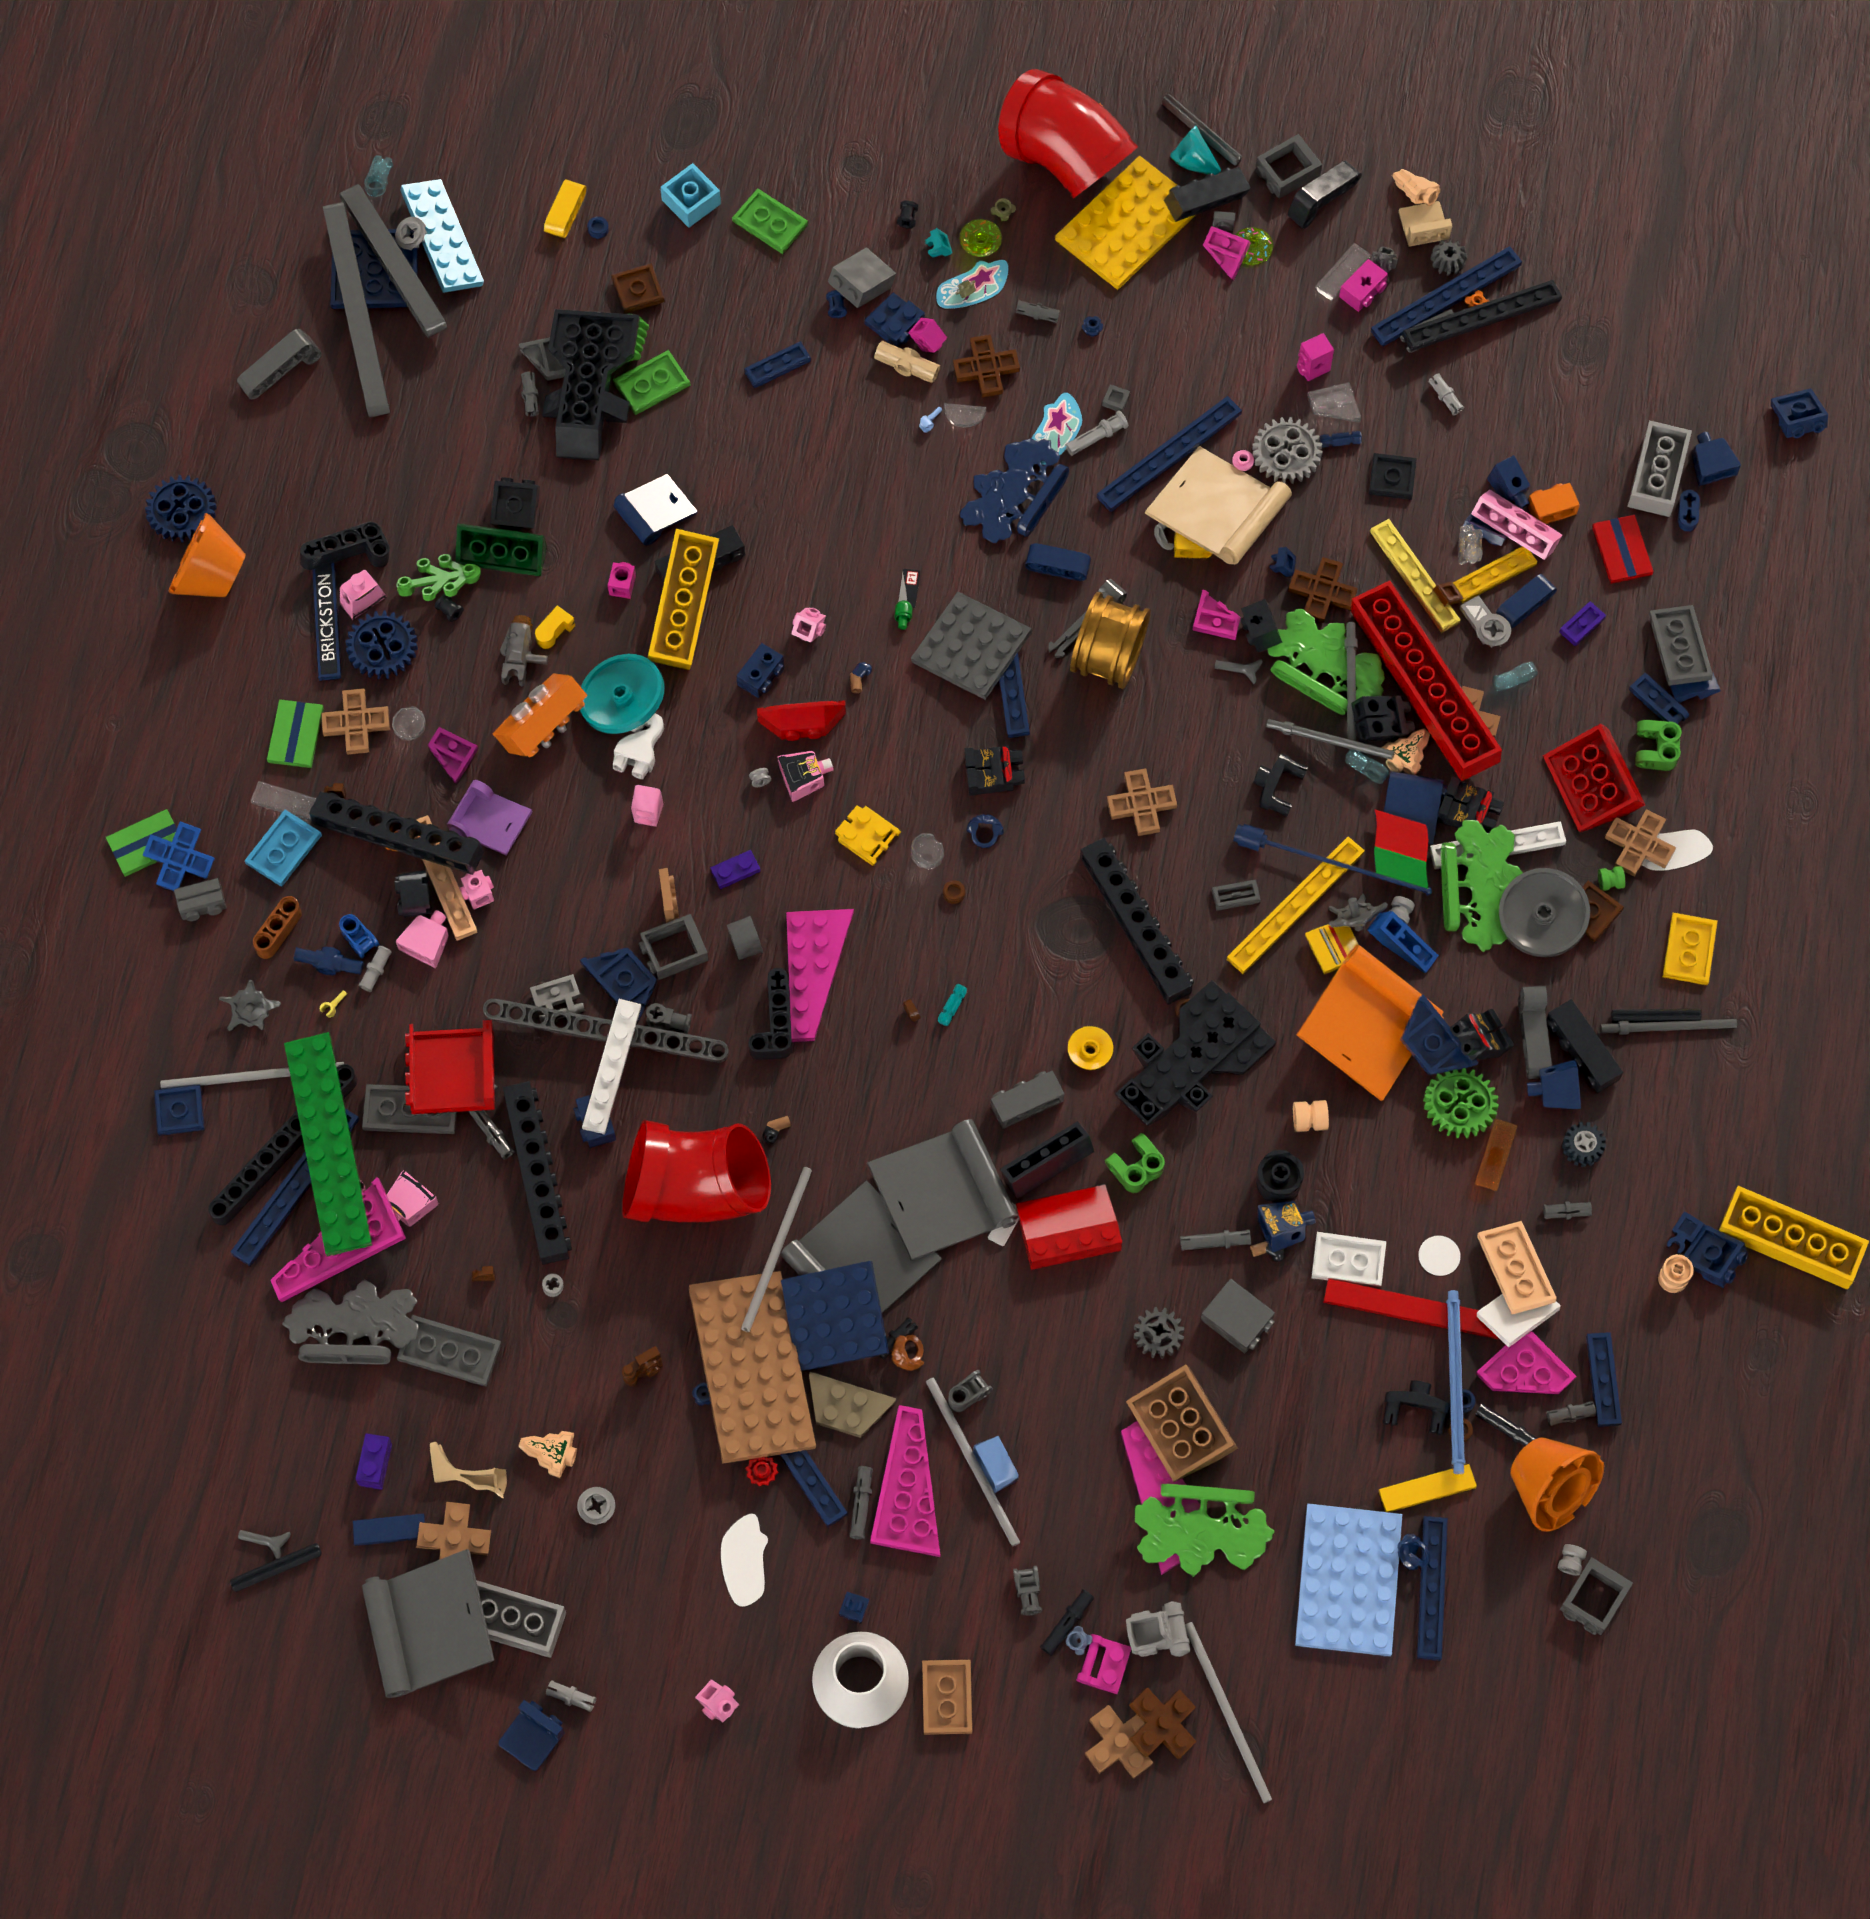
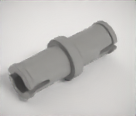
M1439 373L1433 376L1434 380L1430 378L1428 382L1438 393L1439 400L1446 404L1453 416L1460 413L1458 410L1462 411L1464 406L1454 395L1455 391L1453 388L1448 387Z
M383 946L378 947L371 963L369 962L366 966L367 971L358 985L360 988L372 992V988L379 975L384 973L383 968L392 953L391 950Z
M553 1680L550 1681L548 1686L556 1689L557 1692L547 1689V1696L562 1700L568 1706L575 1705L589 1712L593 1710L594 1706L585 1703V1701L595 1704L596 1697L579 1692L576 1687L572 1686L569 1688Z

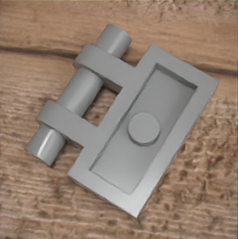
M573 974L530 987L535 1006L553 1009V1006L566 1002L567 1007L559 1009L560 1011L576 1014L585 1011L583 1003L574 1005L572 1001L580 998ZM545 1014L539 1016L541 1023L545 1020Z

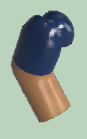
M866 662L858 663L850 673L852 693L862 692L861 679L864 675L868 676L871 674L872 666L870 664H866Z

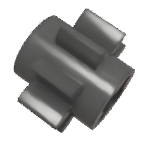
M1380 247L1378 252L1373 251L1371 261L1387 273L1391 268L1396 269L1398 259H1396L1397 254H1394V250L1389 247Z

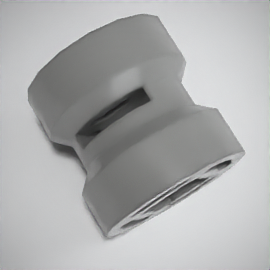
M1396 896L1392 901L1391 905L1393 908L1390 911H1393L1408 925L1409 913H1412L1415 904L1405 897Z
M1565 1544L1562 1550L1563 1559L1559 1560L1558 1569L1564 1573L1579 1576L1582 1571L1581 1563L1585 1560L1587 1551L1579 1546Z

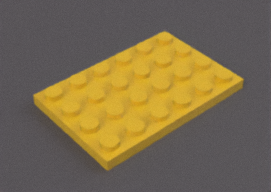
M1139 155L1055 235V241L1118 290L1194 216L1175 222L1164 199L1169 194V190L1177 186V184Z

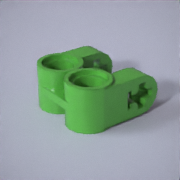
M1639 721L1637 723V736L1656 739L1657 751L1641 750L1636 752L1635 765L1644 769L1664 771L1674 769L1681 754L1680 737L1682 732L1680 726L1675 722ZM1664 734H1670L1673 738H1667ZM1663 754L1671 755L1672 759L1664 757Z
M1143 1133L1132 1139L1134 1147L1143 1157L1137 1163L1127 1166L1116 1153L1105 1159L1109 1170L1123 1187L1131 1193L1142 1191L1145 1185L1159 1178L1164 1170L1165 1161L1163 1155ZM1156 1162L1158 1167L1151 1169L1147 1166V1163ZM1132 1175H1136L1140 1177L1141 1180L1138 1182H1132L1129 1180V1177Z

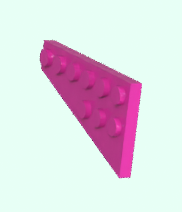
M854 909L786 912L792 1042L815 1041Z
M378 1177L371 1182L372 1185L364 1193L362 1192L373 1246L327 1257L320 1232L319 1236L311 1244L308 1243L302 1249L303 1252L298 1257L288 1262L270 1280L279 1301L283 1302L406 1239Z
M899 1405L870 1543L940 1557L922 1409Z
M1136 1421L1122 1430L1121 1435L1141 1505L1149 1497H1154L1163 1506L1170 1507L1175 1503V1498L1161 1496V1484L1186 1485L1183 1479L1173 1482L1140 1424ZM1182 1499L1181 1504L1186 1513L1201 1508L1197 1500ZM1175 1510V1511H1171V1513H1170V1517H1171V1518H1174V1517H1175V1512H1176V1510ZM1176 1553L1167 1558L1165 1562H1158L1161 1575L1181 1563Z

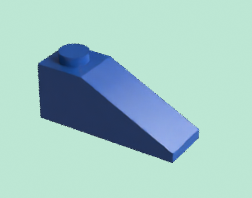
M1393 911L1379 913L1367 929L1382 945L1423 973L1429 970L1439 956Z

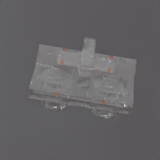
M1473 525L1461 526L1459 533V564L1463 565L1468 561L1474 564L1481 561L1483 556L1481 529L1475 530Z

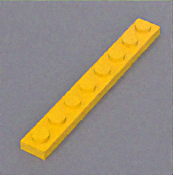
M1347 837L1327 858L1352 866L1364 854L1365 850L1350 837ZM1322 862L1227 956V961L1244 974L1348 869Z

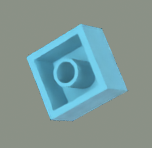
M693 163L660 187L662 201L688 228L721 204L720 190Z

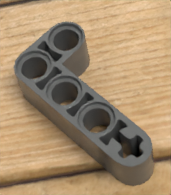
M301 329L293 330L238 377L237 383L249 399L258 398L300 361L308 365L313 364L320 359L322 352Z
M1546 986L1522 987L1518 997L1528 1080L1540 1079L1539 1070L1552 1066L1545 1014L1547 1006Z

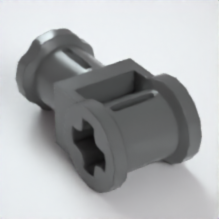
M659 1003L651 1004L646 1010L647 1025L649 1027L668 1031L672 1028L688 1034L692 1014L674 1013V1009L665 1008Z
M1037 1566L1025 1570L1013 1569L1015 1588L1022 1602L1023 1609L1021 1610V1615L1028 1616L1041 1613L1042 1607H1039L1038 1602L1040 1582Z

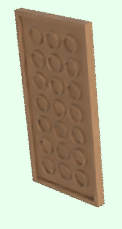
M781 1271L772 1273L750 1332L743 1331L741 1327L762 1274L689 1285L690 1299L722 1464L816 1448L797 1349L792 1343L781 1284Z

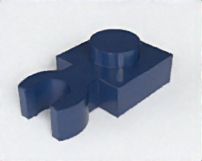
M1684 1211L1672 1229V1233L1677 1236L1668 1240L1666 1248L1669 1249L1672 1244L1677 1243L1680 1246L1677 1255H1681L1685 1248V1241L1692 1244L1704 1223Z

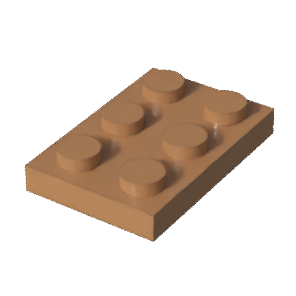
M971 1660L922 1661L924 1735L972 1734Z

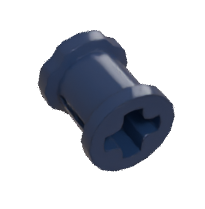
M837 290L828 292L826 299L829 301V317H844L847 314V309L844 307L845 297Z

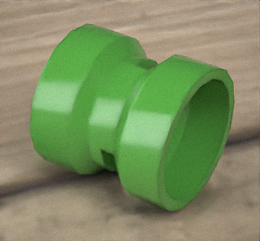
M1622 866L1614 867L1612 871L1606 868L1598 869V883L1602 891L1609 890L1613 886L1616 889L1625 888V874Z

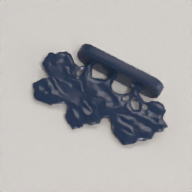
M1030 438L1021 442L1007 444L1005 446L1004 458L1006 463H1008L1009 469L1006 472L994 470L989 472L988 475H975L973 481L974 489L978 490L982 497L969 501L960 511V517L963 519L964 525L975 526L981 523L983 525V538L997 543L998 540L1010 538L1012 534L1010 524L1012 520L1019 518L1017 531L1019 534L1028 537L1069 475V467L1058 464L1049 477H1047L1046 467L1054 465L1060 459L1059 452L1051 448V440L1041 439L1036 441ZM1041 461L1046 462L1045 466H1042ZM1035 464H1038L1041 470L1038 473L1041 475L1034 472L1033 466ZM1032 475L1036 476L1035 479H1030L1029 477ZM1036 480L1042 481L1044 484L1036 496L1027 492V487L1031 482ZM1027 499L1032 500L1024 514H1022L1017 508L1018 505ZM1006 513H1011L1013 516L1007 517Z

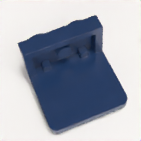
M523 1700L518 1707L519 1715L499 1740V1746L528 1768L536 1771L552 1752L565 1732L561 1727L563 1723L553 1715L547 1717L542 1713L543 1708L534 1701H531L529 1704Z

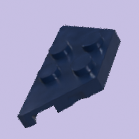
M629 948L619 949L613 953H602L594 958L587 959V957L580 959L581 965L616 1004H618L619 999L641 1004L637 1020L638 1024L657 984V979Z
M1422 994L1418 998L1400 1038L1402 1043L1428 1075L1477 1065V1060L1471 1061L1468 1055H1464L1458 1037L1453 1036L1449 1025L1424 994Z

